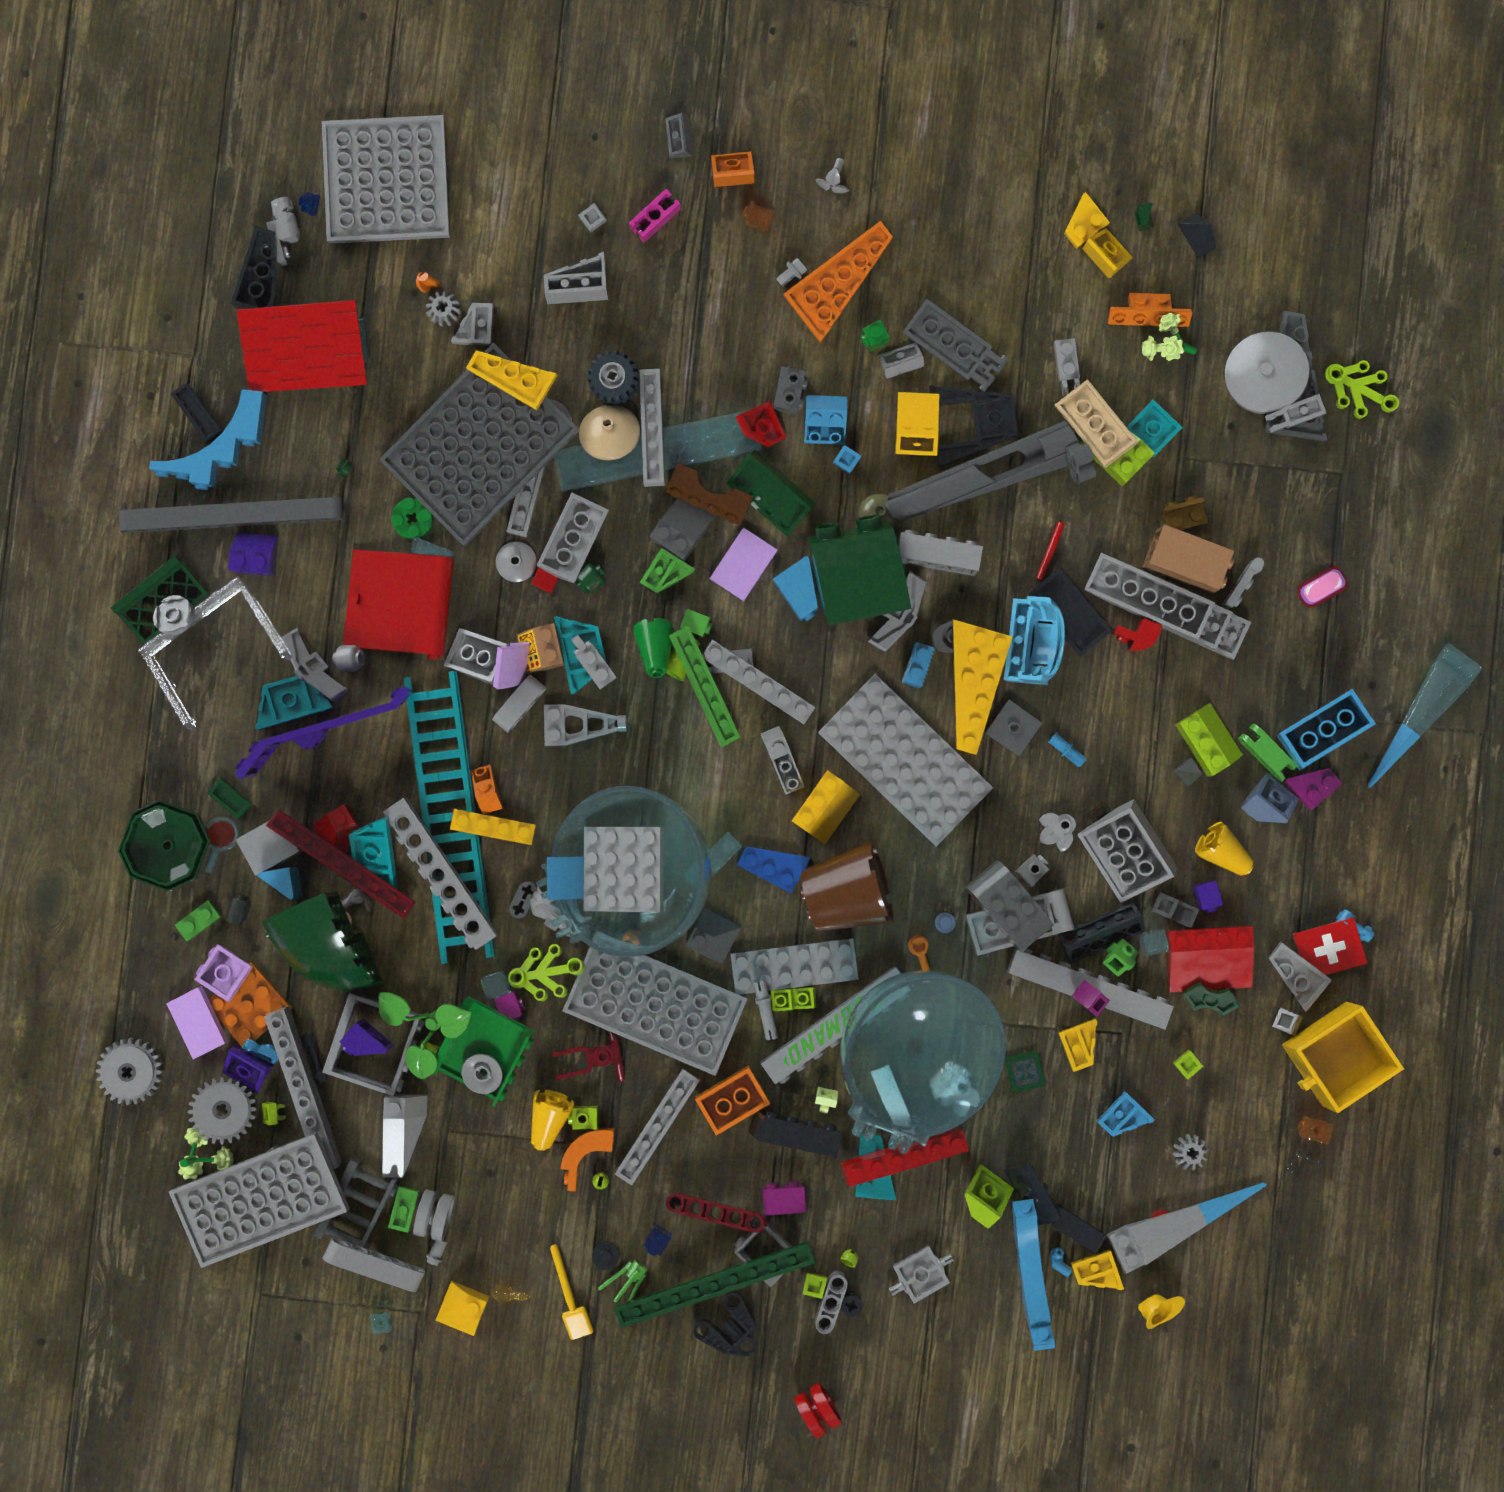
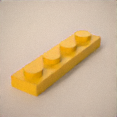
M454 809L450 830L532 845L535 825Z

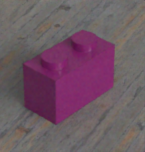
M789 1181L787 1185H779V1183L773 1182L767 1183L766 1187H762L764 1215L806 1212L804 1184H800L799 1181Z

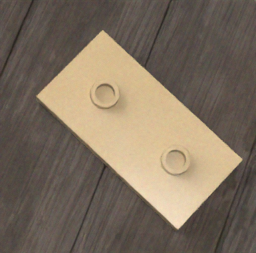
M1088 379L1055 404L1056 409L1080 439L1090 447L1093 455L1104 468L1138 444L1135 437Z

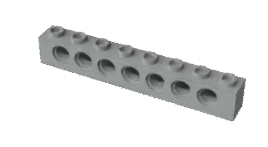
M402 798L384 810L385 817H389L390 828L393 826L397 832L395 834L396 839L401 845L405 844L409 850L406 852L412 862H417L420 867L418 871L424 879L427 878L431 883L429 887L436 897L440 896L443 901L441 903L443 909L447 914H452L455 919L453 924L466 935L464 940L467 945L477 950L497 937L499 934L409 800ZM404 817L408 818L410 822L409 827L406 829L400 826V821ZM415 834L421 838V843L418 846H414L411 841ZM427 851L433 856L430 863H426L423 860V855ZM437 869H441L444 872V878L441 881L437 880L434 876ZM449 886L454 887L456 890L453 898L448 897L446 894V889ZM460 903L467 906V913L465 915L459 914L457 910ZM471 921H476L479 924L477 932H472L469 929Z
M287 1006L269 1012L264 1018L304 1135L306 1137L317 1132L332 1168H338L342 1160L290 1007Z

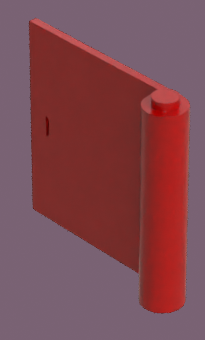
M353 549L343 645H357L361 649L421 653L427 655V659L440 660V656H444L454 558Z

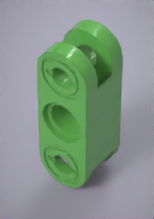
M1252 724L1248 729L1257 741L1254 742L1246 734H1242L1238 738L1239 741L1277 780L1282 782L1285 776L1281 770L1285 766L1295 770L1297 766L1259 726Z

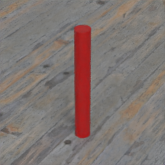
M1057 522L1036 576V579L1039 581H1044L1065 526L1062 522Z

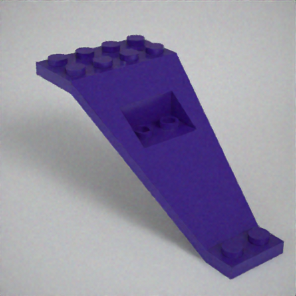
M406 686L397 687L390 696L392 698L390 703L258 742L255 741L248 750L250 755L245 759L242 758L236 765L237 771L235 775L240 779L256 776L281 743L292 740L304 750L317 748L328 734V729L398 709L413 691Z

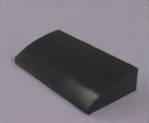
M1060 567L1028 593L1029 596L1049 597L1057 603L1064 619L1065 639L1080 657L1114 630L1063 567Z

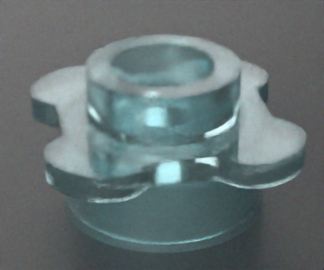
M373 1313L370 1316L373 1334L389 1333L391 1331L390 1313Z

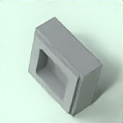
M595 203L578 214V217L590 233L607 221Z

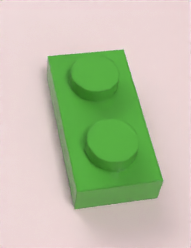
M208 900L175 924L185 940L190 941L221 918L222 915L211 900Z
M403 1186L398 1187L388 1228L407 1233L410 1231L419 1190Z

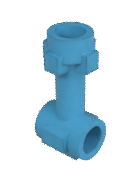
M1344 909L1343 912L1338 914L1336 919L1341 921L1355 917V915ZM1356 922L1360 940L1369 942L1374 936L1372 928L1367 925L1364 928Z

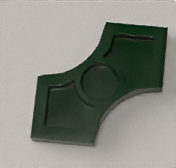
M1198 982L1182 991L1184 997L1195 1011L1202 1008L1213 1009L1223 1017L1240 1007L1239 1002L1229 988L1211 990L1201 982Z

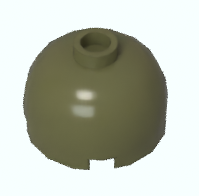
M873 494L866 497L858 509V518L879 514L881 522L888 521L893 528L898 520L889 513L885 505L887 499L885 494Z

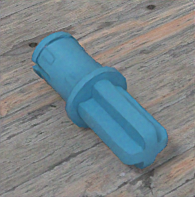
M1057 732L1048 741V743L1062 753V757H1067L1077 767L1082 766L1086 761V757Z

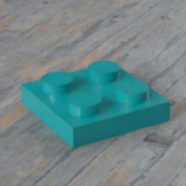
M1154 400L1127 426L1131 433L1140 438L1155 453L1152 458L1183 428Z

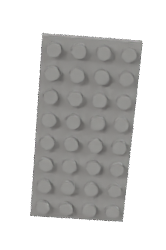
M876 674L818 732L935 847L993 788Z
M595 934L584 959V972L577 976L563 1012L716 1076L747 998Z
M317 1132L169 1191L201 1268L350 1210Z

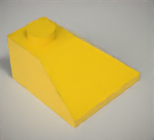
M451 1281L435 1321L474 1336L490 1296Z

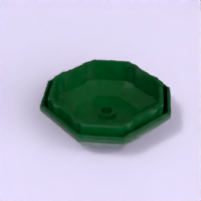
M157 800L132 812L118 853L130 878L170 892L197 879L211 839L198 813L163 800ZM166 842L171 843L170 849H166Z

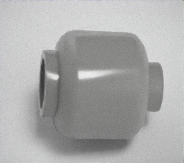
M341 645L334 652L332 659L338 670L342 672H355L364 665L365 654L357 645Z

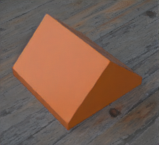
M751 152L711 155L714 187L754 183V166Z

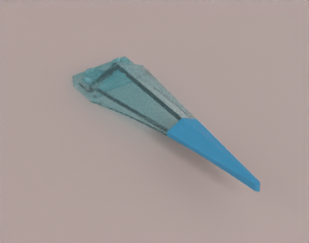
M1450 643L1446 644L1434 660L1414 702L1370 779L1367 788L1372 787L1471 685V682L1483 667Z

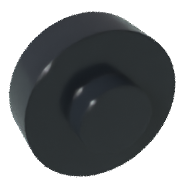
M610 1241L600 1242L595 1246L592 1253L594 1264L602 1270H609L615 1267L620 1257L618 1247Z

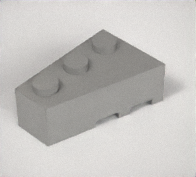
M604 252L599 253L594 258L583 259L576 265L565 266L545 274L544 289L547 304L608 300L607 269Z

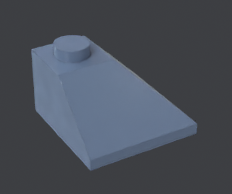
M1266 773L1246 797L1241 808L1256 821L1287 823L1299 798L1269 773Z

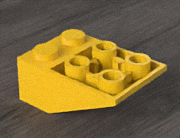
M898 392L895 454L937 456L939 394Z

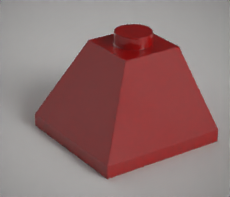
M343 804L313 824V827L319 837L346 854L351 851L350 833L361 828V825L348 804Z

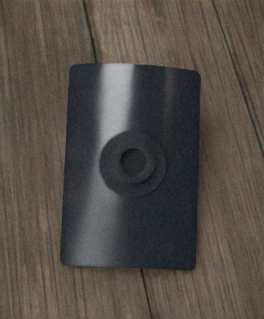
M1029 1163L1004 1171L1020 1201L1033 1199L1037 1213V1225L1048 1224L1061 1218L1047 1193L1048 1185L1041 1182L1032 1164Z

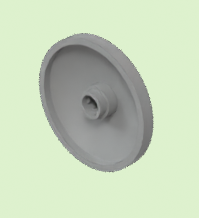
M1261 332L1245 338L1232 350L1225 366V382L1232 399L1242 408L1258 414H1271L1295 403L1303 394L1309 379V363L1302 347L1292 338L1277 332Z

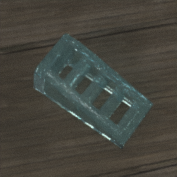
M417 537L412 538L411 552L413 554L446 556L455 559L454 552Z

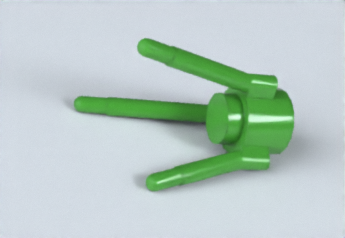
M634 1260L632 1263L628 1261L622 1269L600 1285L598 1290H602L624 1272L628 1271L626 1275L629 1279L614 1298V1302L620 1299L634 1281L636 1285L628 1301H631L642 1281L647 1276L645 1274L647 1268L637 1260Z

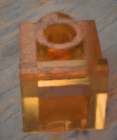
M1304 1115L1303 1120L1301 1119L1299 1122L1298 1131L1300 1132L1299 1135L1303 1138L1329 1145L1334 1125L1327 1121ZM1315 1127H1318L1317 1134L1313 1133Z

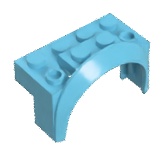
M1027 596V599L1013 598L1009 631L1012 640L1006 657L1004 680L1007 682L1048 685V681L1059 669L1064 652L1065 625L1062 612L1057 603L1049 597ZM1038 621H1047V622H1052L1053 624H1045V623H1037V622H1038ZM1033 628H1034V644H1033L1032 656H1031V660H1030L1032 634H1033ZM1033 664H1036V665H1047V666H1046V667H1045V666H1034Z

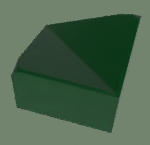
M1152 203L1138 206L1134 212L1140 232L1154 227L1150 214Z

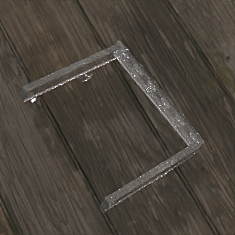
M238 576L194 608V617L189 628L241 591L278 649L279 655L286 660L292 658L291 653L254 595ZM161 632L139 648L138 652L145 659L183 726L192 732L196 729L194 725L196 720L193 717L190 718L174 691L176 688L175 684L164 674L154 657L155 653L182 633L173 636Z

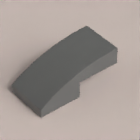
M1160 892L1152 911L1192 929L1200 909Z

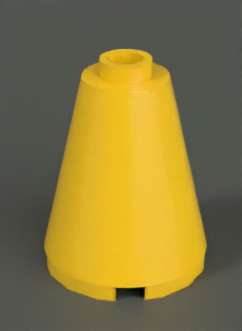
M1218 822L1207 829L1210 831L1207 836L1202 835L1198 840L1195 852L1200 858L1239 876L1247 875L1252 871L1253 859L1224 823Z
M537 1090L533 1096L531 1143L535 1149L540 1151L549 1149L574 1108L573 1100L570 1103L567 1101L568 1096L552 1090H545L544 1093H539L540 1090Z

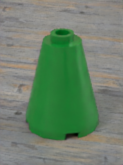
M654 618L652 622H647V619L641 620L635 624L633 631L645 671L652 678H660L667 672L672 647L669 635L675 631L672 622L662 618Z

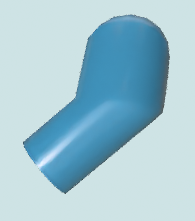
M1060 1247L1053 1248L1050 1252L1051 1266L1068 1277L1073 1269L1063 1262V1249Z

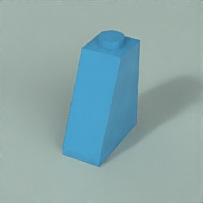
M806 556L773 578V582L800 621L805 619L807 622L816 616L815 611H817L818 606L808 556Z

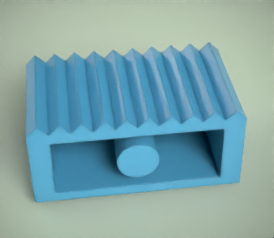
M918 642L914 644L902 683L916 688L923 686L924 679L926 678L925 675L931 663L930 660L935 651L934 647Z

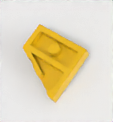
M1085 192L1064 234L1074 247L1078 249L1090 237L1108 226L1110 222Z
M1095 1018L1058 1032L1073 1072L1093 1065L1097 1026Z
M1110 1249L1071 1262L1076 1281L1079 1285H1094L1101 1288L1108 1287L1124 1290Z

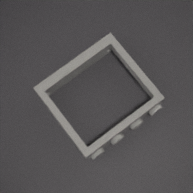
M351 992L348 995L322 1073L394 1096L397 1094V1091L401 1092L404 1085V1080H402L403 1074L409 1070L405 1061L406 1051L411 1045L417 1046L418 1041L415 1038L418 1032L421 1033L425 1021H422V1019L413 1021L392 1085L336 1067L343 1046L339 1041L349 1031L358 1002L379 1008V1000ZM410 1011L407 1016L411 1017L422 1014Z

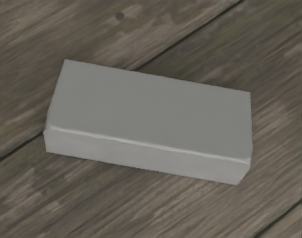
M916 343L878 355L887 379L924 366L923 355Z

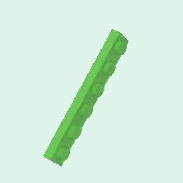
M689 626L669 635L719 745L724 747L740 738Z

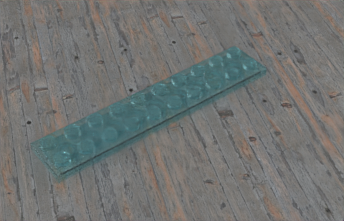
M746 411L663 428L664 471L675 469L678 463L690 466L751 453L753 450L761 451L759 442L744 436L736 419V416ZM640 433V438L635 448L627 455L615 460L597 459L589 455L582 445L561 449L554 456L561 492L642 476V433Z

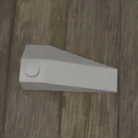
M385 1095L382 1177H404L427 1117L428 1095Z

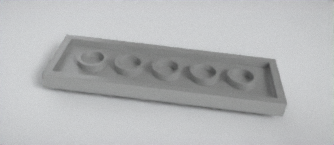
M853 938L731 953L735 993L738 995L755 993L752 981L756 978L760 981L762 977L766 979L767 991L859 980Z

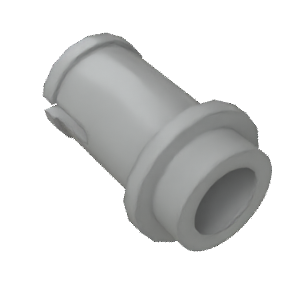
M444 1239L442 1242L434 1241L430 1253L426 1255L428 1263L438 1266L439 1262H442L441 1257L448 1243L447 1240Z

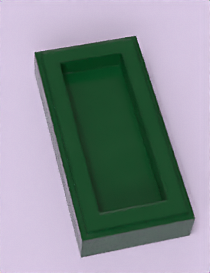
M219 778L207 793L238 820L253 805L252 802L223 778Z

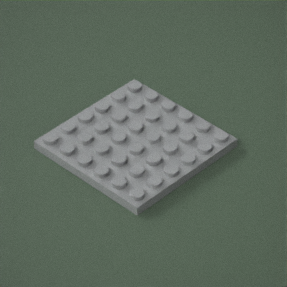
M444 115L322 121L326 236L328 244L450 238Z

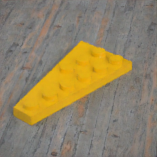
M952 619L956 749L977 755L1012 636Z

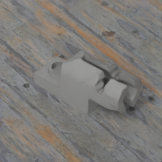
M289 197L277 198L271 202L273 221L266 222L268 230L276 232V261L281 267L289 265L287 258H290V253L287 245L298 242L300 237L295 214L292 213L294 210Z

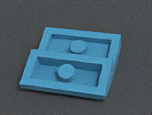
M547 857V900L584 899V857Z

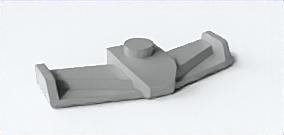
M908 571L906 582L912 609L884 614L883 616L889 620L867 641L882 651L886 652L909 627L913 626L917 619V613L927 581L911 571Z
M297 628L280 638L293 664L294 673L301 681L308 682L332 701H336L347 693L348 689L346 687H343L325 673L328 670V666L317 652L309 655Z

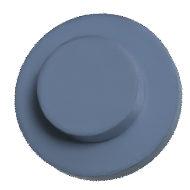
M941 913L936 917L935 927L941 933H949L955 928V918L951 914Z

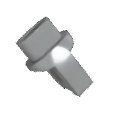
M798 258L792 263L787 262L788 269L776 279L782 287L787 285L794 277L801 280V275L807 271Z

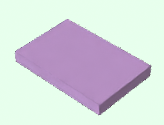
M743 528L710 577V580L744 602L776 554L777 549Z
M202 986L166 1003L193 1059L229 1042Z

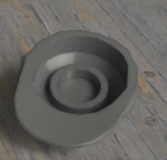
M952 620L938 626L933 632V644L938 651L954 653Z

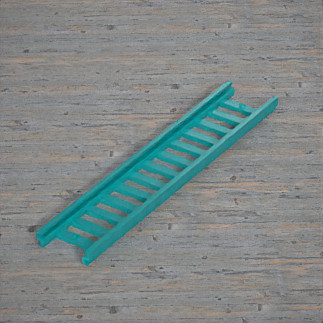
M457 671L449 672L451 688L418 693L412 692L407 698L422 821L430 833V824L451 821L453 812L429 815L428 803L465 798L467 808L465 811L476 813ZM411 677L404 678L405 686L413 691ZM452 697V709L416 713L414 702ZM455 717L456 729L418 734L417 722ZM457 737L459 749L421 754L420 742ZM460 758L461 770L424 775L423 762ZM463 778L464 790L426 795L425 783ZM456 832L433 836L437 843L471 839L472 851L448 854L446 857L450 863L473 859L475 872L458 875L463 882L476 880L477 892L471 894L476 901L479 900V906L491 922L479 835ZM427 851V860L430 863L433 856ZM435 871V878L441 881L444 876L437 877V871ZM432 892L441 964L448 963L446 947L467 944L464 940L466 935L445 938L444 926L454 925L453 920L455 919L453 916L442 917L441 903L443 901L439 895L436 897ZM493 939L485 944L486 958L495 956Z

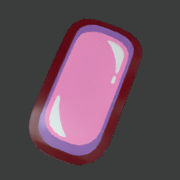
M1333 566L1302 583L1297 590V594L1305 606L1315 607L1344 591L1348 586V581L1343 571Z

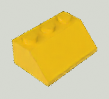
M827 770L794 816L792 822L825 845L860 794Z

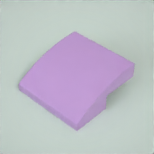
M529 642L510 643V646L497 647L493 687L496 689L510 688L520 685L526 679Z

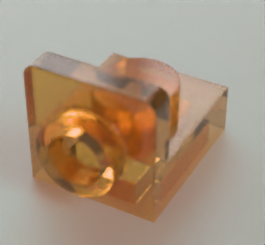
M751 200L750 205L745 206L742 217L745 218V225L768 232L774 211L755 205V201Z

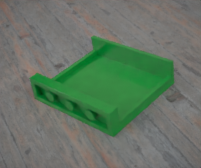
M468 996L460 1008L472 1012L470 1022L460 1036L456 1038L445 1037L436 1055L438 1065L433 1074L436 1075L441 1071L465 1084L462 1079V1067L465 1061L475 1054L492 1056L500 1064L503 1078L495 1091L484 1095L494 1100L492 1106L495 1107L499 1100H504L508 1092L505 1089L507 1084L511 1085L517 1073L514 1070L516 1066L520 1068L526 1057L522 1054L525 1049H530L534 1041L531 1038L534 1030ZM482 1068L481 1072L487 1074V1071Z

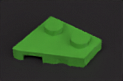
M661 548L641 579L640 584L659 594L692 574L695 568Z

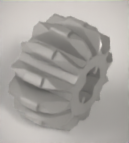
M444 291L442 296L439 292H436L437 298L429 297L431 303L426 304V308L429 309L426 314L428 317H432L431 321L434 324L438 322L439 326L443 327L446 321L448 326H451L450 320L457 321L458 318L455 314L461 313V310L457 308L460 306V302L455 300L454 294L448 296L447 291ZM442 306H445V310H446L445 312H442V311H441V310H442V308H441Z
M1186 1134L1185 1140L1179 1137L1178 1140L1181 1144L1173 1145L1178 1151L1172 1153L1174 1157H1178L1176 1163L1178 1165L1182 1164L1184 1169L1190 1166L1192 1170H1195L1196 1164L1203 1167L1201 1160H1208V1157L1203 1154L1209 1152V1149L1204 1147L1206 1142L1204 1140L1199 1141V1136L1197 1135L1191 1138L1189 1134ZM1190 1148L1194 1150V1153H1191L1192 1156L1187 1154V1151L1190 1152Z

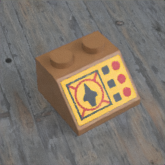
M554 623L516 634L518 642L530 643L526 674L565 666Z

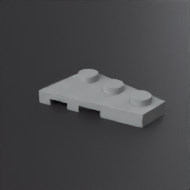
M1281 941L1268 956L1305 1012H1307L1332 981Z

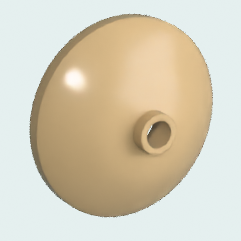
M605 405L592 410L585 416L579 428V439L584 450L589 455L601 460H615L627 455L635 448L640 438V426L636 416L630 410L618 405Z

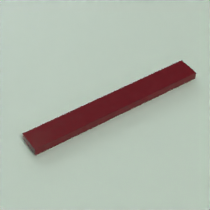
M277 809L266 824V827L402 919L406 918L416 902L281 810Z

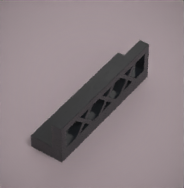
M1134 902L1080 924L1074 927L1075 929L1059 933L1058 937L1065 948L1068 961L1071 964L1108 948L1113 942L1117 944L1122 939H1130L1146 932L1142 915ZM1138 923L1139 927L1129 930L1132 925ZM1119 932L1116 937L1110 938L1113 933ZM1100 940L1097 945L1091 946L1094 941ZM1081 948L1078 953L1072 955L1071 951Z

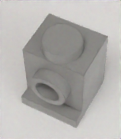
M1033 854L1015 872L1028 886L1032 887L1049 870L1046 867L1049 863L1041 855L1037 857ZM1036 865L1038 867L1037 873L1031 871L1032 866Z

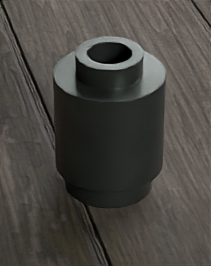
M236 894V897L231 896L226 912L227 922L243 925L251 906L248 896Z

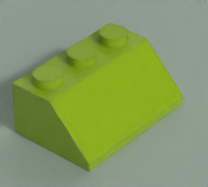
M1211 703L1175 724L1207 777L1219 773L1243 755Z

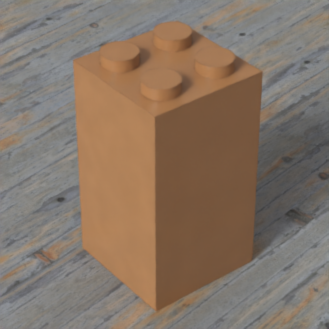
M1164 524L1154 534L1142 569L1212 594L1220 590V588H1224L1228 578L1225 574L1227 569H1231L1235 560L1232 557L1234 551Z

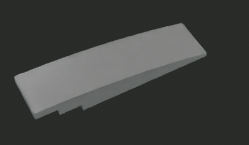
M1103 553L1100 554L1084 591L1125 611L1162 625L1163 629L1232 660L1235 659L1251 624L1250 621L1234 615L1233 612L1215 605L1213 601Z

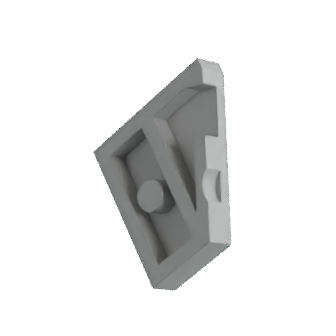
M472 303L468 309V314L460 323V328L456 335L451 339L452 344L491 346L493 303Z

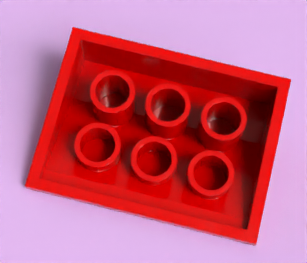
M1253 926L1165 930L1169 992H1182L1198 982H1201L1211 990L1252 988L1254 961Z

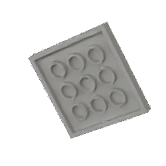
M584 827V911L663 912L664 827Z

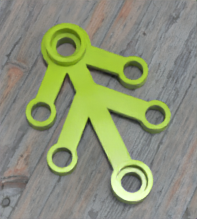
M1362 360L1348 367L1332 364L1326 369L1325 378L1329 383L1334 384L1338 397L1336 400L1338 408L1344 409L1350 404L1349 397L1345 395L1343 384L1350 387L1355 405L1354 416L1357 419H1362L1368 414V409L1364 406L1361 394L1379 403L1385 412H1393L1398 408L1399 400L1395 395L1385 397L1365 386L1372 383L1382 384L1388 377L1385 371L1380 370L1373 375L1354 380L1347 375L1356 372L1359 374L1366 373L1370 368L1367 361ZM1360 364L1365 365V370L1360 369ZM1332 372H1337L1338 377L1334 378ZM1381 374L1383 376V380H1379L1377 375ZM1340 399H1344L1346 405H1341ZM1386 401L1391 403V408L1386 407ZM1358 409H1362L1364 414L1359 415Z
M552 944L536 970L529 971L533 963L541 960L543 957L541 949L532 948L521 968H514L509 973L508 981L514 988L524 987L534 995L536 1000L545 1001L548 997L547 991L541 988L538 989L529 981L537 979L552 990L556 997L563 998L567 995V988L563 985H558L549 977L565 973L580 975L584 972L585 964L581 959L572 958L566 965L548 968L554 958L562 954V947ZM557 947L558 952L553 954V949ZM538 951V957L534 958V952ZM579 963L580 969L576 971L575 965ZM521 975L522 979L518 982L517 976ZM559 988H562V989H563V992H562L561 995L558 994V989H559ZM542 991L543 997L539 998L538 994Z

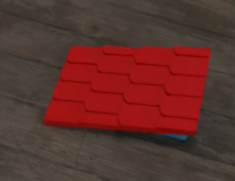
M356 300L236 310L249 390L268 392L367 385L365 363L370 359L364 319H358Z

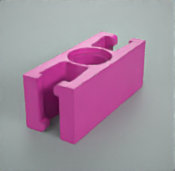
M667 189L629 222L630 229L635 234L638 232L643 243L681 210L680 202L677 199L667 210H663L661 206L666 200L669 201L672 196ZM652 213H659L660 217L654 220L650 218V215ZM642 223H648L649 226L644 232L636 230Z

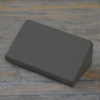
M679 113L665 118L669 157L693 156L694 148L690 116Z

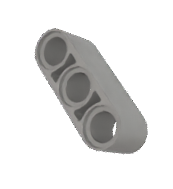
M529 675L499 709L492 720L509 733L544 693L546 687L532 675Z
M836 1270L830 1273L826 1282L823 1299L820 1301L815 1316L816 1329L822 1334H828L833 1330L847 1289V1279L841 1271ZM835 1278H841L843 1283L837 1287L832 1284V1281ZM828 1298H834L837 1301L834 1306H828L825 1302ZM822 1318H828L830 1323L827 1326H821L819 1321Z

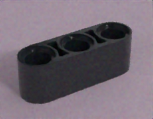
M1056 1203L1055 1207L1061 1218L1048 1224L1096 1254L1107 1235Z

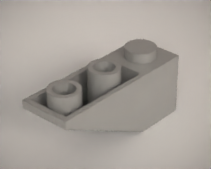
M780 726L761 733L785 794L787 795L805 787Z

